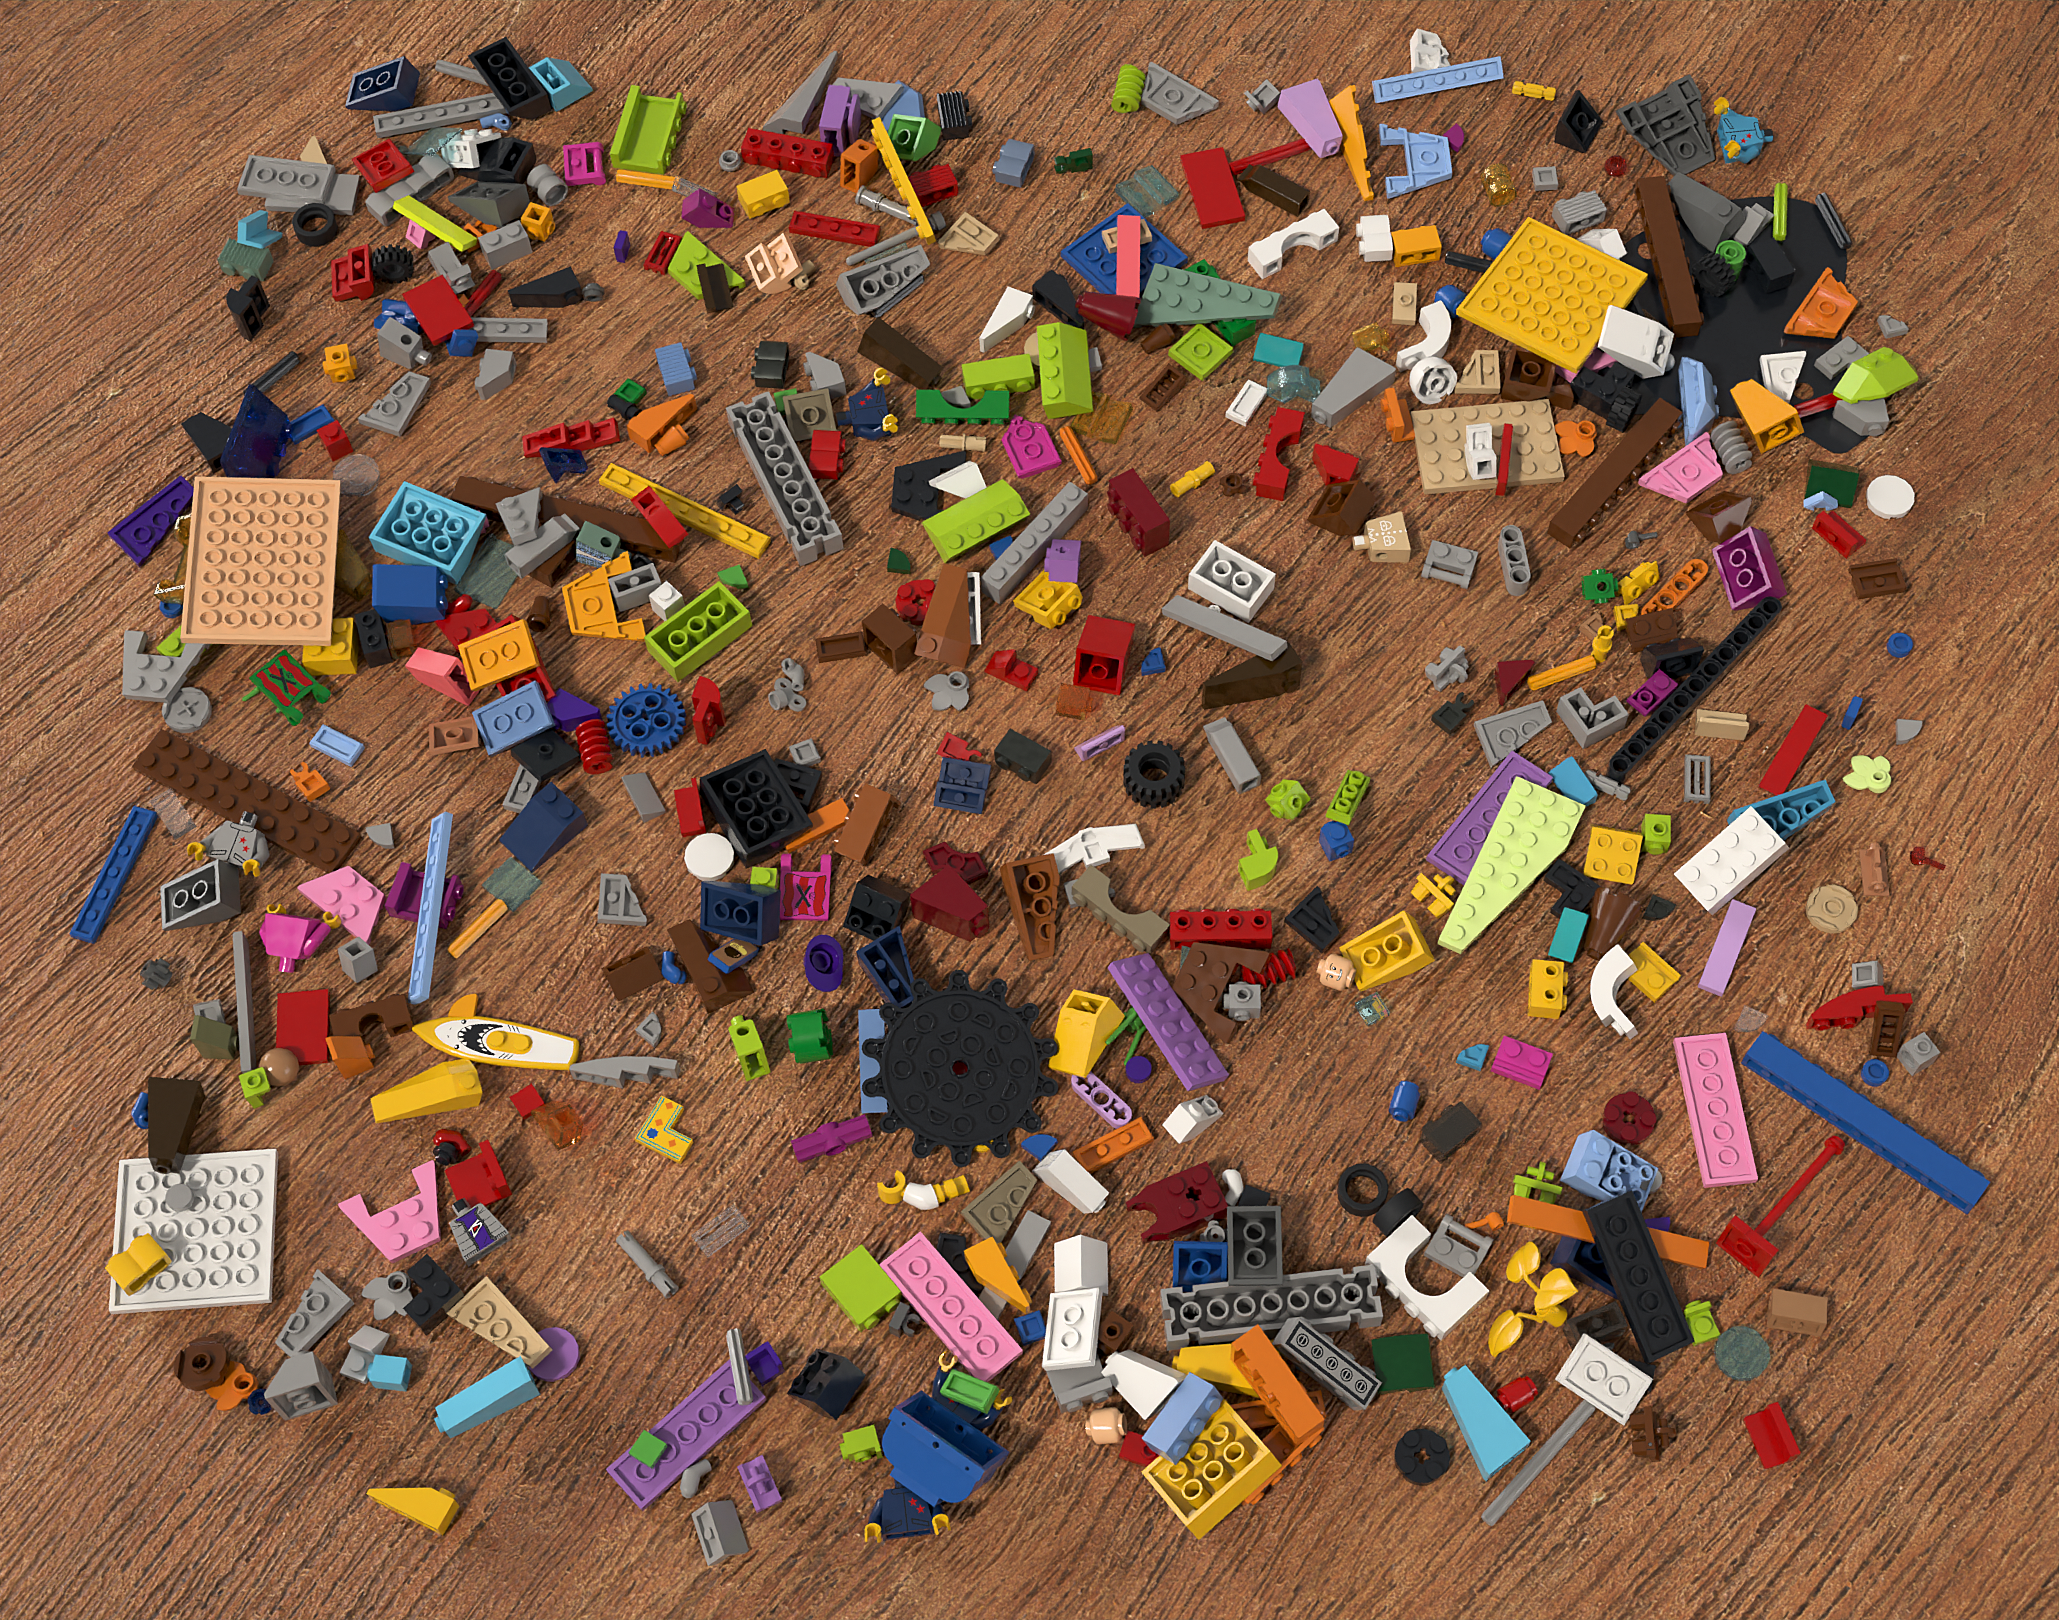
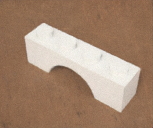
M1325 209L1317 213L1314 212L1307 218L1294 222L1289 227L1276 231L1261 241L1254 242L1248 248V262L1261 279H1264L1281 270L1282 255L1287 249L1297 245H1306L1321 250L1337 242L1339 226Z

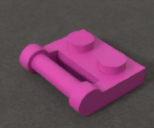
M592 142L563 146L565 182L567 186L591 183L595 185L605 184L606 175L603 173L602 164L604 147L602 143ZM587 154H593L594 172L588 173Z

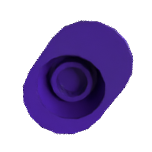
M829 935L813 937L807 945L803 958L806 977L815 989L822 992H831L836 990L842 981L843 950L837 940Z

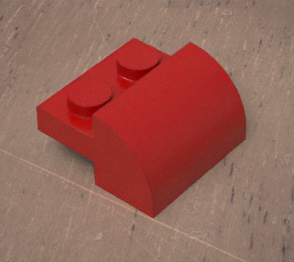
M369 244L348 249V256L331 261L332 297L336 302L358 296L363 301L373 294L372 249Z
M699 676L691 696L695 710L692 721L698 743L708 745L710 737L715 736L717 725L725 727L726 717L719 688L712 680Z

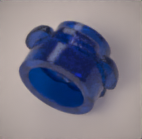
M257 1389L249 1395L248 1404L251 1413L265 1415L270 1412L271 1405L264 1396L267 1389Z

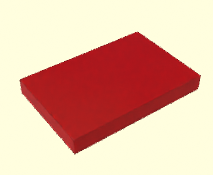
M387 139L352 158L355 167L375 193L414 172L411 164L391 139Z
M443 274L402 294L403 299L433 346L450 339L454 329L468 330L474 327L472 319Z
M328 989L277 993L276 1048L288 1049L293 1052L298 1059L299 1066L329 1063V1047L325 1039L329 1037L330 991Z

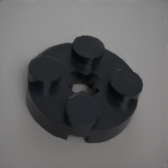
M1427 1429L1407 1431L1398 1441L1394 1451V1464L1403 1475L1402 1477L1409 1483L1419 1486H1427L1439 1480L1446 1473L1450 1462V1453L1446 1440L1437 1433ZM1420 1450L1425 1451L1426 1455L1429 1456V1460H1425L1424 1464L1418 1463L1419 1459L1414 1457V1454L1419 1453Z

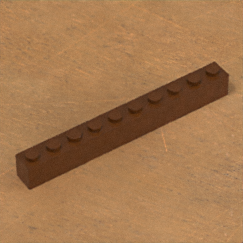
M459 476L450 500L476 511L480 510L481 513H486L487 519L503 523L495 503L501 502L507 497H514L528 491L518 487L502 486L497 482L481 481L475 477ZM544 494L542 500H540L541 511L538 512V528L551 518L566 514L580 528L573 537L574 540L577 539L584 522L587 521L621 538L620 549L634 554L639 551L646 557L672 563L676 562L684 542L683 539L681 543L669 549L646 519L635 517L629 513H617L608 508H596L583 502H570L561 497L553 498Z

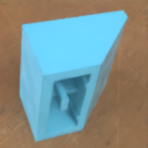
M546 57L529 67L546 91L549 103L556 112L593 91L592 87L569 61Z

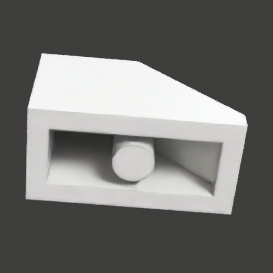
M1592 229L1576 239L1618 260L1627 254L1617 229Z
M971 461L929 481L930 486L965 499L987 488L977 463Z

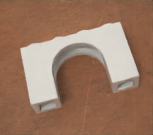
M1411 1215L1367 1256L1365 1266L1374 1265L1376 1277L1385 1285L1387 1293L1394 1299L1398 1298L1405 1305L1404 1308L1413 1318L1418 1317L1424 1323L1423 1327L1432 1337L1437 1336L1442 1341L1487 1298L1489 1290L1469 1272L1451 1290L1442 1295L1428 1296L1416 1291L1406 1278L1405 1265L1429 1242L1431 1233Z

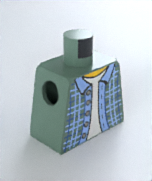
M587 521L584 522L576 539V561L596 568L602 567L601 565L608 561L611 562L626 551L620 549L621 538Z

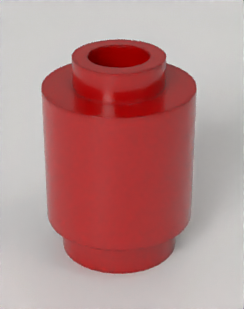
M1528 1376L1518 1377L1497 1390L1498 1396L1495 1399L1504 1411L1507 1410L1512 1414L1534 1401V1397L1538 1395V1390Z

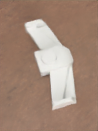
M1136 824L1099 828L1089 827L1079 831L1078 834L1044 855L1054 853L1058 873L1060 874L1083 860L1087 869L1090 865L1095 867L1110 862V856L1107 851L1144 849L1145 844Z

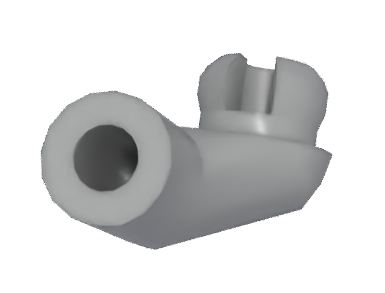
M703 1459L684 1470L680 1484L683 1497H694L698 1490L700 1477L712 1470L707 1459Z

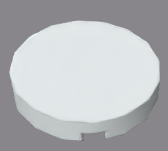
M1885 475L1877 477L1870 483L1866 491L1867 505L1875 515L1882 518H1902L1909 513L1913 506L1914 492L1905 480L1897 476Z
M706 833L697 836L689 843L685 850L684 859L688 871L702 881H715L723 878L729 869L733 867L735 855L731 843L725 837L715 833Z

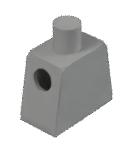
M389 317L377 333L381 357L408 369H412L417 362L424 366L430 362L432 354L423 349L421 336L395 319Z

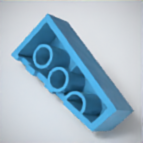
M1822 780L1735 809L1728 817L1727 822L1730 825L1749 807H1752L1778 836L1785 840L1828 812L1836 801L1826 780Z

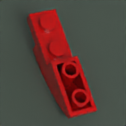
M649 486L630 499L669 549L681 543L684 537L688 535L676 517Z
M1883 985L1854 990L1828 1001L1814 1011L1806 1023V1029L1815 1028L1816 1031H1825L1831 1027H1841L1842 1029L1854 1028L1858 1026L1863 1015L1866 1018H1874L1876 1001L1902 1003L1905 1013H1907L1913 1003L1911 993L1885 995Z

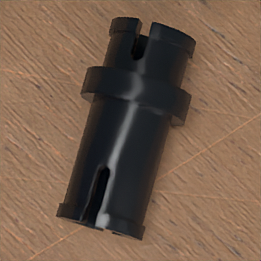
M616 394L611 395L607 400V407L620 413L621 417L625 420H631L642 412L641 409L637 408L636 404L626 402Z

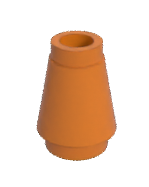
M677 424L675 427L671 426L654 447L663 457L665 454L686 445V441L690 438L684 429Z

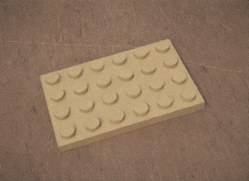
M1549 399L1411 411L1410 413L1415 432L1414 442L1424 494L1496 488L1504 423L1512 424L1513 426L1507 487L1564 481L1565 476ZM1490 423L1492 426V449L1496 454V477L1473 480L1469 474L1465 458L1466 425Z

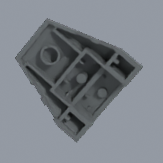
M1690 74L1672 82L1665 90L1639 103L1634 101L1616 110L1626 131L1673 176L1678 172L1686 175L1715 160L1710 134L1707 133L1705 125L1706 115L1702 111L1701 93Z

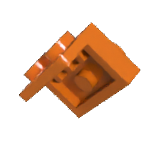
M1394 388L1385 389L1384 398L1380 400L1382 412H1385L1386 428L1391 434L1393 443L1414 440L1415 432L1406 399L1397 400Z

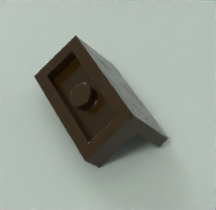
M705 263L696 265L707 314L733 308L724 265L722 263L707 267Z

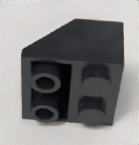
M867 875L856 884L843 927L874 941L901 925L911 901V893L871 875Z
M816 1348L814 1353L808 1357L806 1365L800 1374L793 1380L787 1394L821 1416L837 1421L866 1374L846 1357Z

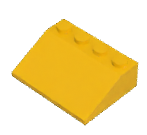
M1223 1399L1219 1409L1212 1414L1205 1424L1203 1431L1196 1436L1189 1446L1186 1455L1176 1465L1158 1456L1142 1471V1474L1186 1527L1200 1540L1282 1465Z

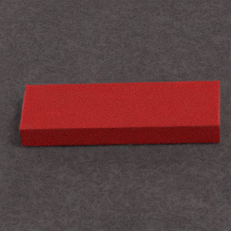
M1506 423L1503 426L1495 492V495L1498 496L1505 495L1509 473L1513 426Z

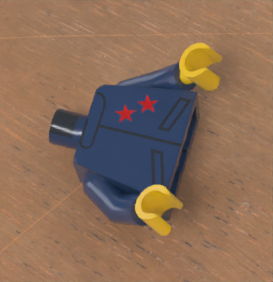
M878 368L874 372L875 379H872L863 389L848 398L849 411L836 413L838 426L852 424L855 437H861L870 441H877L882 437L892 436L891 432H897L898 426L894 423L898 422V419L892 414H888L884 388L881 387V384L887 385L890 383V377L886 375L887 370Z
M947 1351L939 1356V1364L941 1366L938 1367L933 1381L932 1398L978 1430L991 1426L1002 1412V1407L1012 1402V1397H1007L1003 1402L1001 1394L1005 1389L1000 1390L986 1414L942 1396L940 1390L951 1372L950 1368L958 1361V1356L955 1355L951 1363L947 1362L945 1358ZM959 1425V1429L963 1431V1427Z
M894 1479L895 1488L884 1490L883 1497L877 1499L869 1515L868 1525L864 1529L865 1542H868L869 1537L876 1536L877 1543H880L881 1535L883 1541L931 1534L939 1535V1528L947 1527L948 1531H951L949 1518L945 1515L943 1506L940 1503L933 1507Z

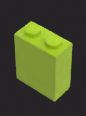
M862 1244L820 1276L821 1285L860 1332L865 1329H872L878 1324L879 1318L886 1312L892 1313L895 1311L900 1301L903 1300L899 1288Z

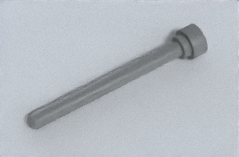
M940 211L931 214L930 218H927L932 231L946 228L945 220ZM913 227L848 257L846 264L852 266L918 236L917 230Z

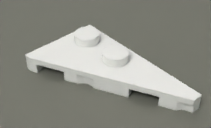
M1806 351L1761 355L1760 357L1765 388L1788 404L1804 362Z

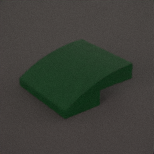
M1428 1334L1399 1335L1371 1339L1376 1378L1382 1382L1377 1390L1379 1394L1405 1390L1411 1393L1436 1388Z

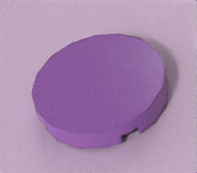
M558 1327L545 1328L539 1331L538 1334L553 1350L533 1369L529 1367L531 1373L538 1379L547 1382H554L555 1380L568 1377L576 1369L580 1359L579 1346L574 1336L567 1330Z

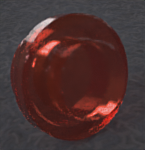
M1619 155L1609 157L1604 164L1605 172L1613 177L1622 176L1627 169L1625 159Z

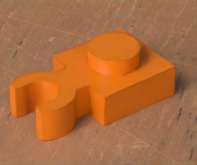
M302 762L303 771L296 773L291 769L290 773L296 781L297 789L311 802L330 790V787L316 769L311 772L308 765Z

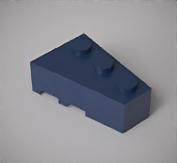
M899 925L857 950L856 953L858 964L884 1002L892 1003L899 1008H907L913 1003L910 986L914 978Z

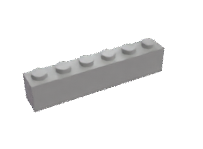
M1069 481L980 577L981 592L998 604H1001L1046 555L1047 547L1051 548L1052 539H1061L1087 511L1088 493Z

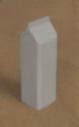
M566 514L553 517L538 528L537 538L516 545L505 553L506 562L522 579L570 543L580 528Z
M1224 717L1203 726L1211 747L1238 794L1258 787L1261 782V774L1233 725Z

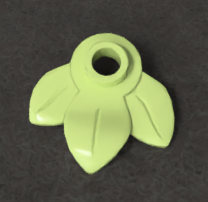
M1857 755L1851 759L1854 772L1843 777V781L1854 789L1863 790L1869 788L1874 793H1882L1891 784V776L1888 774L1891 766L1889 761L1883 756H1878L1872 760L1867 756Z

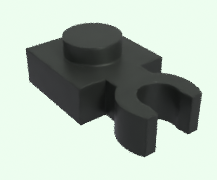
M1463 692L1456 696L1454 704L1447 701L1431 718L1432 722L1449 735L1466 720L1467 715L1465 713L1471 711L1474 705L1473 700L1468 704L1461 702L1464 698Z

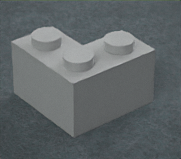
M1581 687L1560 697L1556 710L1582 749L1624 729L1629 715L1616 696L1594 706Z

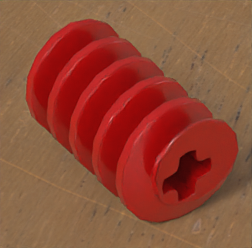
M601 719L585 721L575 731L583 769L586 773L592 775L602 774L613 768L610 763L613 759L612 754H610L611 748L608 745V737H606L607 731L604 729L605 722Z
M1287 948V954L1283 950H1278L1277 957L1272 953L1263 975L1239 964L1243 982H1247L1249 985H1257L1260 982L1263 988H1267V980H1270L1273 985H1276L1277 977L1286 982V974L1288 973L1292 979H1296V966L1289 948Z

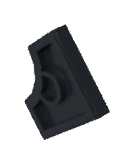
M940 1232L936 1250L972 1292L981 1294L984 1286L977 1282L965 1260L964 1250L967 1249L966 1236Z

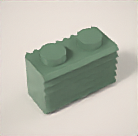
M231 238L227 240L217 259L221 270L225 274L230 276L237 274L247 280L254 276L260 281H264L274 261L268 248L260 249L237 243L235 239L232 240Z

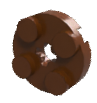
M200 1337L188 1343L190 1346L184 1351L180 1350L175 1358L174 1373L186 1389L193 1391H202L220 1386L224 1382L225 1374L230 1365V1356L227 1349L212 1337ZM202 1359H205L207 1364L203 1368L199 1369L196 1367L197 1364L202 1362Z

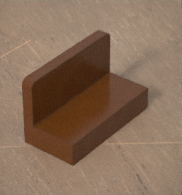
M647 946L601 968L618 1001L663 979L654 956Z

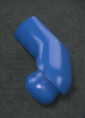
M140 1092L131 1111V1116L139 1128L148 1129V1094Z

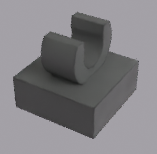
M900 1302L888 1325L890 1334L900 1338L902 1332H904L905 1335L913 1337L915 1332L909 1329L907 1325L910 1322L920 1324V1317L916 1314H911L910 1306Z

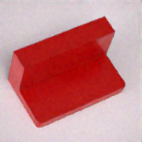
M1822 511L1816 516L1812 529L1846 559L1865 545L1866 539L1834 511L1828 514Z
M696 777L691 778L692 787L674 790L682 838L707 833Z
M1778 1402L1769 1404L1764 1411L1746 1416L1743 1419L1764 1469L1767 1470L1794 1461L1801 1454Z

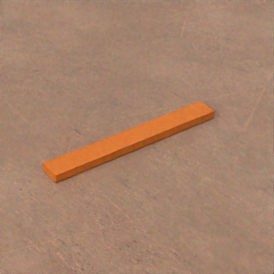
M1517 1195L1510 1196L1507 1223L1595 1243L1582 1211ZM1647 1227L1661 1260L1699 1269L1706 1268L1709 1242Z

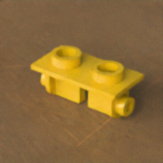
M1657 561L1653 563L1642 562L1640 566L1630 573L1631 578L1626 576L1618 582V592H1614L1616 596H1623L1624 605H1628L1638 598L1639 595L1660 579Z

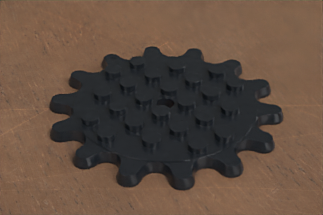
M955 970L951 973L949 985L943 991L933 990L925 979H915L910 986L913 1003L909 1007L899 1008L892 1003H885L880 1007V1018L886 1022L889 1029L886 1037L882 1039L869 1038L862 1044L863 1054L875 1059L880 1066V1071L875 1077L866 1079L863 1082V1094L870 1098L883 1097L888 1101L889 1110L880 1120L881 1130L884 1133L891 1134L901 1128L910 1129L915 1136L912 1153L919 1159L928 1157L932 1149L938 1145L948 1147L953 1164L960 1168L966 1167L970 1163L971 1152L978 1145L987 1146L997 1158H1005L1010 1153L1007 1135L1011 1129L1019 1127L1028 1133H1036L1041 1128V1119L1032 1110V1102L1040 1096L1052 1097L1058 1091L1057 1082L1052 1078L1044 1076L1040 1071L1041 1062L1056 1054L1057 1044L1053 1039H1037L1031 1034V1024L1039 1016V1009L1035 1004L1026 1003L1020 1008H1011L1006 1004L1005 995L1008 987L1003 979L997 978L992 980L988 987L981 992L975 991L970 987L968 975L963 970ZM956 1062H963L967 1066V1072L963 1075H956L952 1068Z

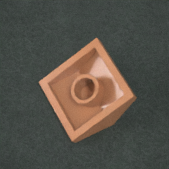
M473 716L429 724L430 756L475 748L481 744L480 732Z

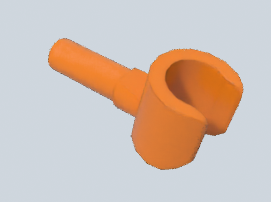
M1491 1212L1484 1219L1465 1224V1227L1474 1229L1489 1225L1492 1231H1496L1504 1226V1221L1499 1213Z

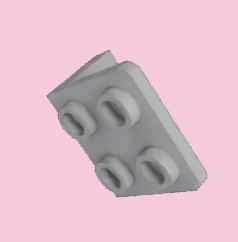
M1097 1351L1095 1366L1046 1371L1061 1413L1067 1411L1075 1412L1083 1408L1084 1405L1093 1402L1100 1403L1112 1396V1384L1109 1377L1105 1378L1101 1373L1103 1368Z

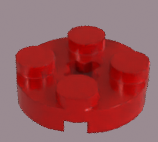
M913 580L898 588L895 603L897 613L904 621L906 619L916 626L923 625L936 587L932 580ZM917 599L925 600L923 606H918L917 603L913 604V602Z

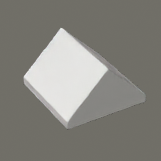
M1078 1235L1054 1243L1055 1293L1100 1288L1103 1292L1102 1296H1108V1253L1106 1242Z

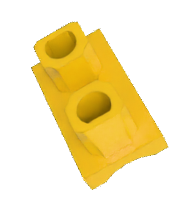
M1421 873L1416 878L1419 882L1415 885L1411 894L1421 903L1432 894L1436 900L1427 909L1437 919L1448 911L1452 912L1455 905L1443 893L1446 891L1450 896L1455 894L1456 890L1451 886L1454 878L1449 875L1443 879L1437 874L1433 878L1438 883L1436 887Z

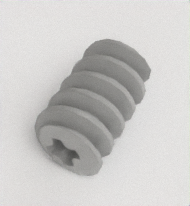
M1733 420L1722 423L1711 431L1710 438L1716 450H1718L1720 458H1722L1726 471L1730 474H1737L1751 467L1752 461L1749 459L1752 457V453L1747 451L1749 447L1744 443L1745 439L1740 435L1741 431L1739 428H1736L1737 423Z

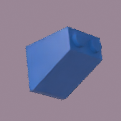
M373 565L372 607L391 629L445 619V609L448 608L445 589L448 588V581L446 576L436 566Z

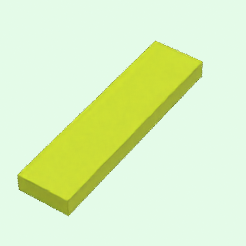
M408 195L394 201L393 209L445 242H449L450 245L461 252L476 245V237Z

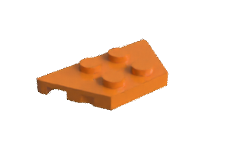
M1827 267L1785 326L1784 333L1835 338L1856 308L1858 301L1852 294L1847 292L1846 287L1841 281L1837 282L1832 276L1833 271Z

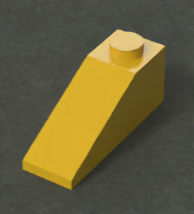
M433 1488L369 1489L366 1493L373 1501L442 1536L459 1508L458 1503L454 1499L455 1495L443 1488H440L439 1491Z

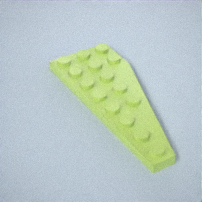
M1516 776L1437 944L1461 954L1481 935L1482 931L1491 922L1493 923L1499 917V914L1506 907L1508 908L1566 850L1584 812L1585 805Z

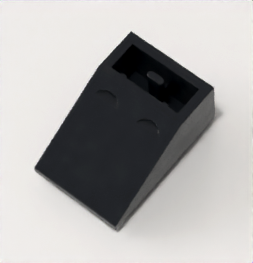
M509 137L476 144L480 167L460 168L458 175L482 182L524 184L537 161L533 143Z

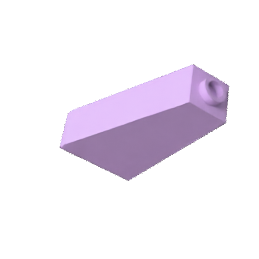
M1314 79L1281 90L1277 107L1319 158L1337 153L1343 135L1320 81Z

